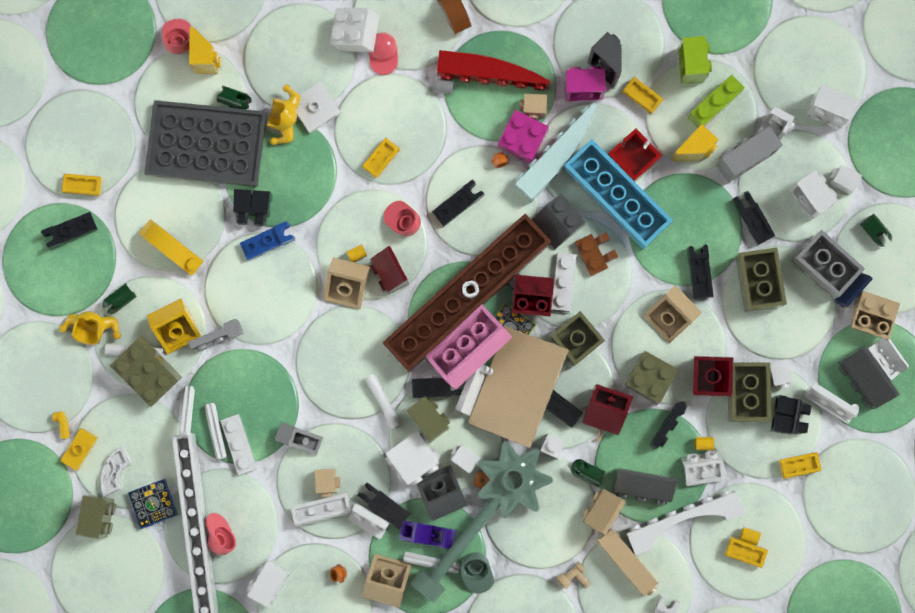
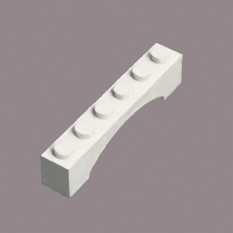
M728 489L720 492V497L715 499L712 496L702 499V504L695 506L692 503L684 506V510L676 513V510L668 512L663 519L658 520V517L647 520V525L642 527L639 524L629 527V532L625 534L632 552L636 556L654 549L653 544L658 537L667 529L683 520L696 516L718 515L723 516V519L727 521L745 514L737 492H731Z

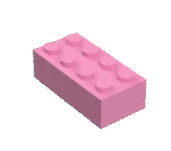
M481 305L425 357L444 380L456 390L501 349L512 336Z

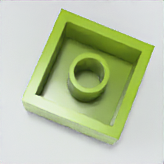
M706 36L682 38L678 46L681 85L704 83L709 76V72L712 71L711 60H708L707 53H710V44L706 42Z

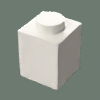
M842 164L838 169L834 168L829 177L832 179L830 185L850 195L855 191L863 175Z
M788 359L770 363L771 387L777 386L778 389L789 387L788 383L794 382Z
M548 433L540 452L559 459L566 441Z
M456 445L450 454L452 456L451 461L468 473H471L481 458L464 445L460 447Z

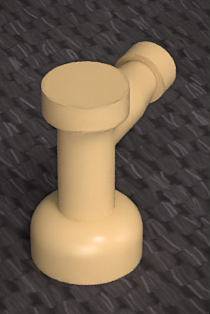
M577 562L576 566L565 575L559 574L556 577L565 589L570 586V580L574 577L583 584L582 586L585 589L591 585L583 574L586 570L580 562Z

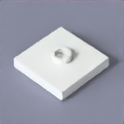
M321 81L300 94L301 99L297 108V115L310 134L342 114Z

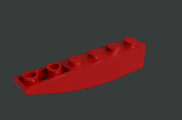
M439 50L437 77H440V79L448 81L459 79L463 83L478 81L482 85L497 83V86L500 87L516 85L515 87L519 89L534 87L537 91H545L550 88V80L516 64L479 54Z

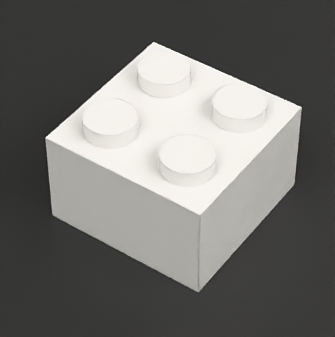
M336 8L330 45L340 51L373 52L379 15L369 8Z
M822 84L815 92L806 114L810 115V118L815 121L828 123L827 125L831 128L841 129L850 120L858 99Z
M816 170L789 189L811 220L838 202L835 191L832 188H828L824 176Z
M274 560L263 562L257 571L259 574L258 578L252 580L247 588L249 591L247 596L266 608L272 606L292 571Z

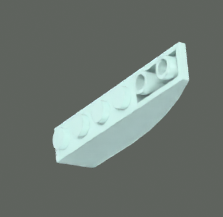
M597 104L587 105L580 112L582 114L578 120L574 118L567 126L569 129L565 133L560 132L554 139L556 142L552 146L548 145L541 154L543 156L539 160L534 159L528 166L530 169L526 173L522 172L515 179L517 182L515 188L531 203L558 176L564 165L571 159L589 127Z

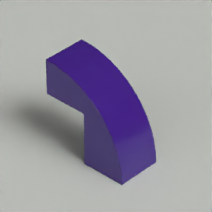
M403 520L399 540L450 549L455 542L457 530Z

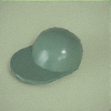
M472 552L462 559L461 575L466 588L474 593L488 591L493 586L494 577L487 557L482 553Z

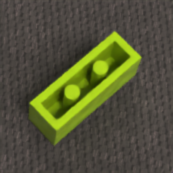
M731 74L691 111L687 118L697 128L701 124L707 126L743 92L745 87Z

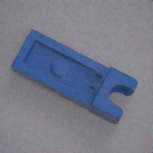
M287 221L282 222L267 231L240 242L246 259L248 261L282 245L295 241L296 237L293 235H284V231L290 227V224Z

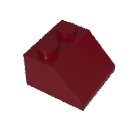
M390 246L371 258L373 264L369 266L374 275H379L381 281L378 283L383 292L387 291L390 295L409 285L408 279Z
M694 356L693 395L733 396L734 357Z

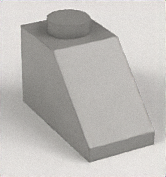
M281 422L275 437V441L317 455L323 439L321 436Z

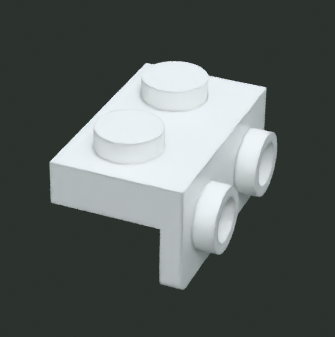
M881 338L867 348L890 381L899 373L909 368V365L890 338L889 340Z

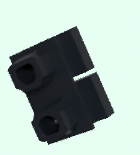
M234 189L233 212L236 214V223L238 225H248V216H255L254 225L265 226L267 217H270L272 193L270 191L253 190L252 192L251 190Z
M777 395L773 412L777 414L773 415L770 432L790 435L807 433L809 423L800 422V414L810 416L812 405L803 403L801 399Z

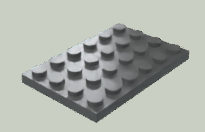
M154 100L144 174L147 176L258 187L267 112Z

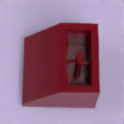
M515 275L512 313L550 317L554 278Z
M596 384L593 387L582 424L619 436L628 415L633 396Z

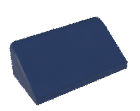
M861 273L844 293L834 299V301L842 308L848 307L873 280L872 277Z

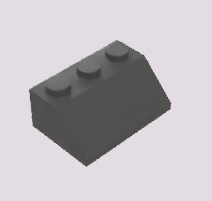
M607 32L591 47L587 63L590 66H599L600 69L605 68V81L615 88L622 72V45L616 35H611Z
M866 346L854 350L838 361L840 372L844 376H848L851 381V387L855 392L860 393L863 397L861 400L867 408L870 407L871 410L877 409L900 395Z
M618 468L615 472L612 492H617L616 496L628 498V495L636 496L635 500L647 502V498L655 499L656 504L666 505L667 502H672L678 479Z

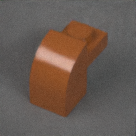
M437 0L445 13L449 26L455 34L472 27L461 0Z

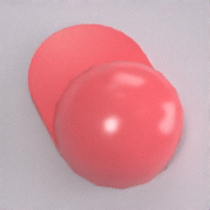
M172 19L163 25V43L169 53L183 54L189 50L191 25L188 21Z
M384 32L376 34L374 51L369 52L370 66L377 74L388 75L398 65L396 41L392 35Z
M404 201L391 203L384 212L385 224L403 237L414 235L420 228V216Z
M217 513L209 514L206 517V527L209 532L207 539L208 547L216 555H227L236 547L235 536L229 524L221 515Z

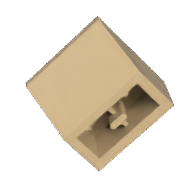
M862 291L856 297L852 310L851 328L889 340L900 303Z

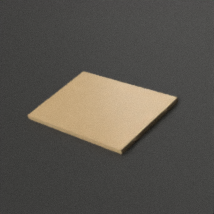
M506 327L505 329L512 338L495 353L490 366L493 369V373L486 376L468 423L479 427L481 430L489 431L530 448L569 350L555 343L552 344Z

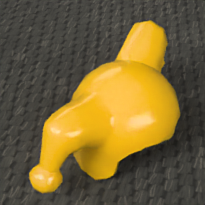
M285 84L282 89L289 94L290 98L287 100L273 98L270 117L266 124L270 128L281 131L282 136L280 138L272 137L270 139V144L274 146L290 143L294 139L293 125L297 120V108L301 97L288 84Z
M92 311L70 314L64 324L59 326V331L65 333L70 325H74L72 330L73 339L87 345L99 344L104 330L112 328L114 332L112 335L114 339H120L121 337L117 318L101 317Z

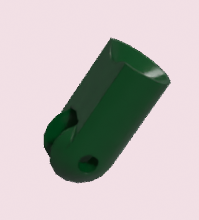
M222 85L223 90L217 95L218 103L237 109H249L248 104L252 100L248 94Z
M875 213L860 224L878 246L885 247L878 238L883 234L892 242V234Z
M124 283L103 300L102 307L106 308L113 304L107 313L114 314L137 296L129 289L127 283Z
M581 459L575 460L571 466V473L575 477L596 487L600 486L604 478L603 475L606 472Z

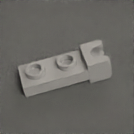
M230 320L223 323V328L189 341L190 348L197 350V352L203 351L211 343L220 344L226 341V337L233 339L244 334L239 320Z

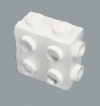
M418 431L414 432L385 453L387 455V458H385L391 469L393 467L397 469L399 473L396 476L402 484L406 482L407 485L412 483L415 486L423 480L421 476L426 472L430 475L438 469L437 465L440 463L438 461L440 455L435 448L430 449L426 444L429 440L423 432L420 434Z

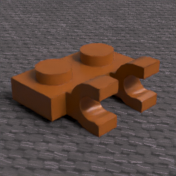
M607 232L595 239L590 234L575 241V245L590 276L608 269L606 263L618 258L615 250L603 256L599 250V245L610 241Z

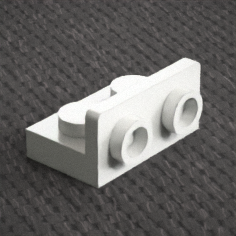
M775 106L765 118L769 126L776 129L778 127L781 128L777 136L779 140L783 136L787 137L795 125L792 122L794 116Z
M707 451L703 454H688L685 457H681L687 486L725 480L723 458L719 451Z
M355 503L352 513L348 517V521L378 539L382 538L390 524L387 520L358 503Z

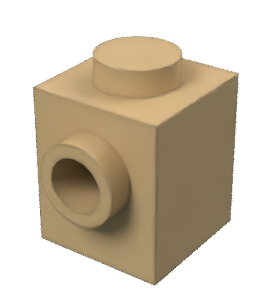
M524 94V100L520 99V111H523V114L535 120H538V117L546 118L547 95Z
M336 469L315 470L316 493H321V497L333 496L332 492H337V488H340V477H336Z

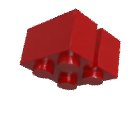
M637 128L626 136L622 143L620 142L608 153L634 182L638 181L662 157V154L651 143L646 149L644 148L648 140Z

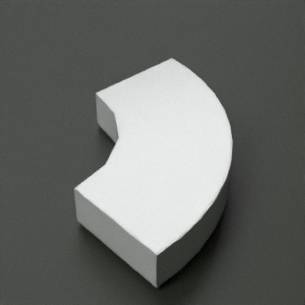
M125 446L117 448L105 461L100 474V489L103 497L122 489V473L132 463Z

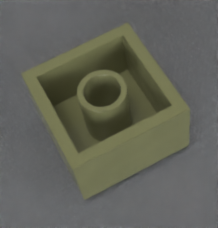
M581 311L549 337L556 345L569 350L566 358L574 367L605 341Z
M644 351L624 386L658 405L661 403L679 369Z
M425 396L409 408L407 412L432 443L450 429L448 426L450 421L444 413L439 415L436 411L439 408L432 398L427 399Z
M83 495L75 535L98 539L108 537L113 527V523H110L111 516L116 511L115 499Z

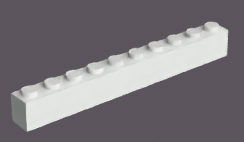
M190 433L188 437L174 435L172 436L194 612L219 613L211 551L207 544L209 535L206 527V512L196 436L194 433Z

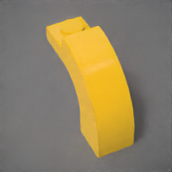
M151 219L138 233L191 276L204 262Z

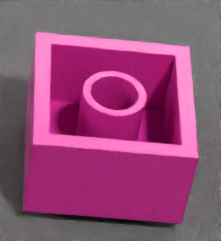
M591 66L589 69L571 67L569 70H566L564 78L565 102L603 100L606 92L605 68L600 69L599 66Z
M515 110L498 142V148L530 164L539 151L548 133L549 126Z

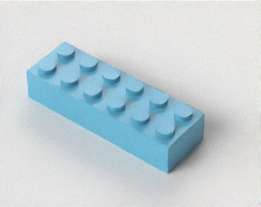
M593 139L564 165L563 170L643 250L673 221Z

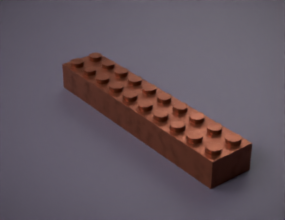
M526 214L522 215L383 341V345L410 373L426 358L425 356L478 307L486 304L515 275L519 274L551 244V240ZM466 281H475L477 283L479 292L475 298L469 299L464 296L462 287ZM472 285L466 288V292L469 294L475 291Z

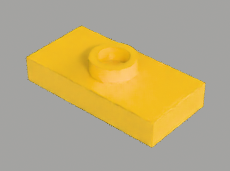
M633 77L622 90L623 94L651 115L664 100L636 77Z
M385 137L362 165V168L377 179L399 153L400 148Z
M63 173L61 192L101 196L103 178Z
M80 428L60 461L78 471L98 440V437Z
M818 452L778 460L783 479L822 471Z
M730 537L724 555L763 568L768 550Z

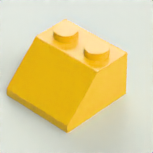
M190 27L189 65L195 74H218V68H221V57H218V52L194 27Z
M701 124L680 146L671 160L673 162L701 161L704 157L708 159L718 147L715 144L719 139Z
M182 298L147 315L150 328L167 355L188 345L189 341L201 337L194 319Z

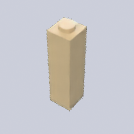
M612 528L609 529L606 535H602L596 540L643 596L646 594L650 596L657 590L656 585L659 583Z

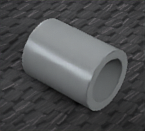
M437 79L435 92L452 95L454 82Z

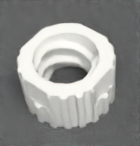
M466 281L464 283L462 292L466 298L472 299L477 296L479 288L475 281ZM470 285L475 288L472 294L466 292V288Z

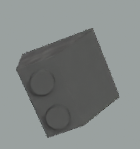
M559 194L532 219L539 229L551 240L550 245L555 250L584 227L586 223L562 194Z
M451 465L422 477L423 480L417 484L432 521L468 506Z

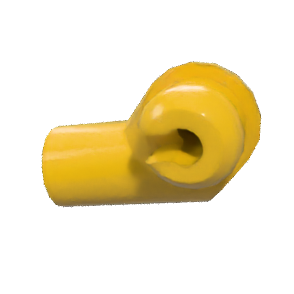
M62 411L54 412L52 420L59 422L60 438H69V423L65 413Z

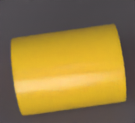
M362 244L346 251L351 262H356L367 256Z
M695 437V450H714V438Z
M743 527L739 540L757 545L761 532Z

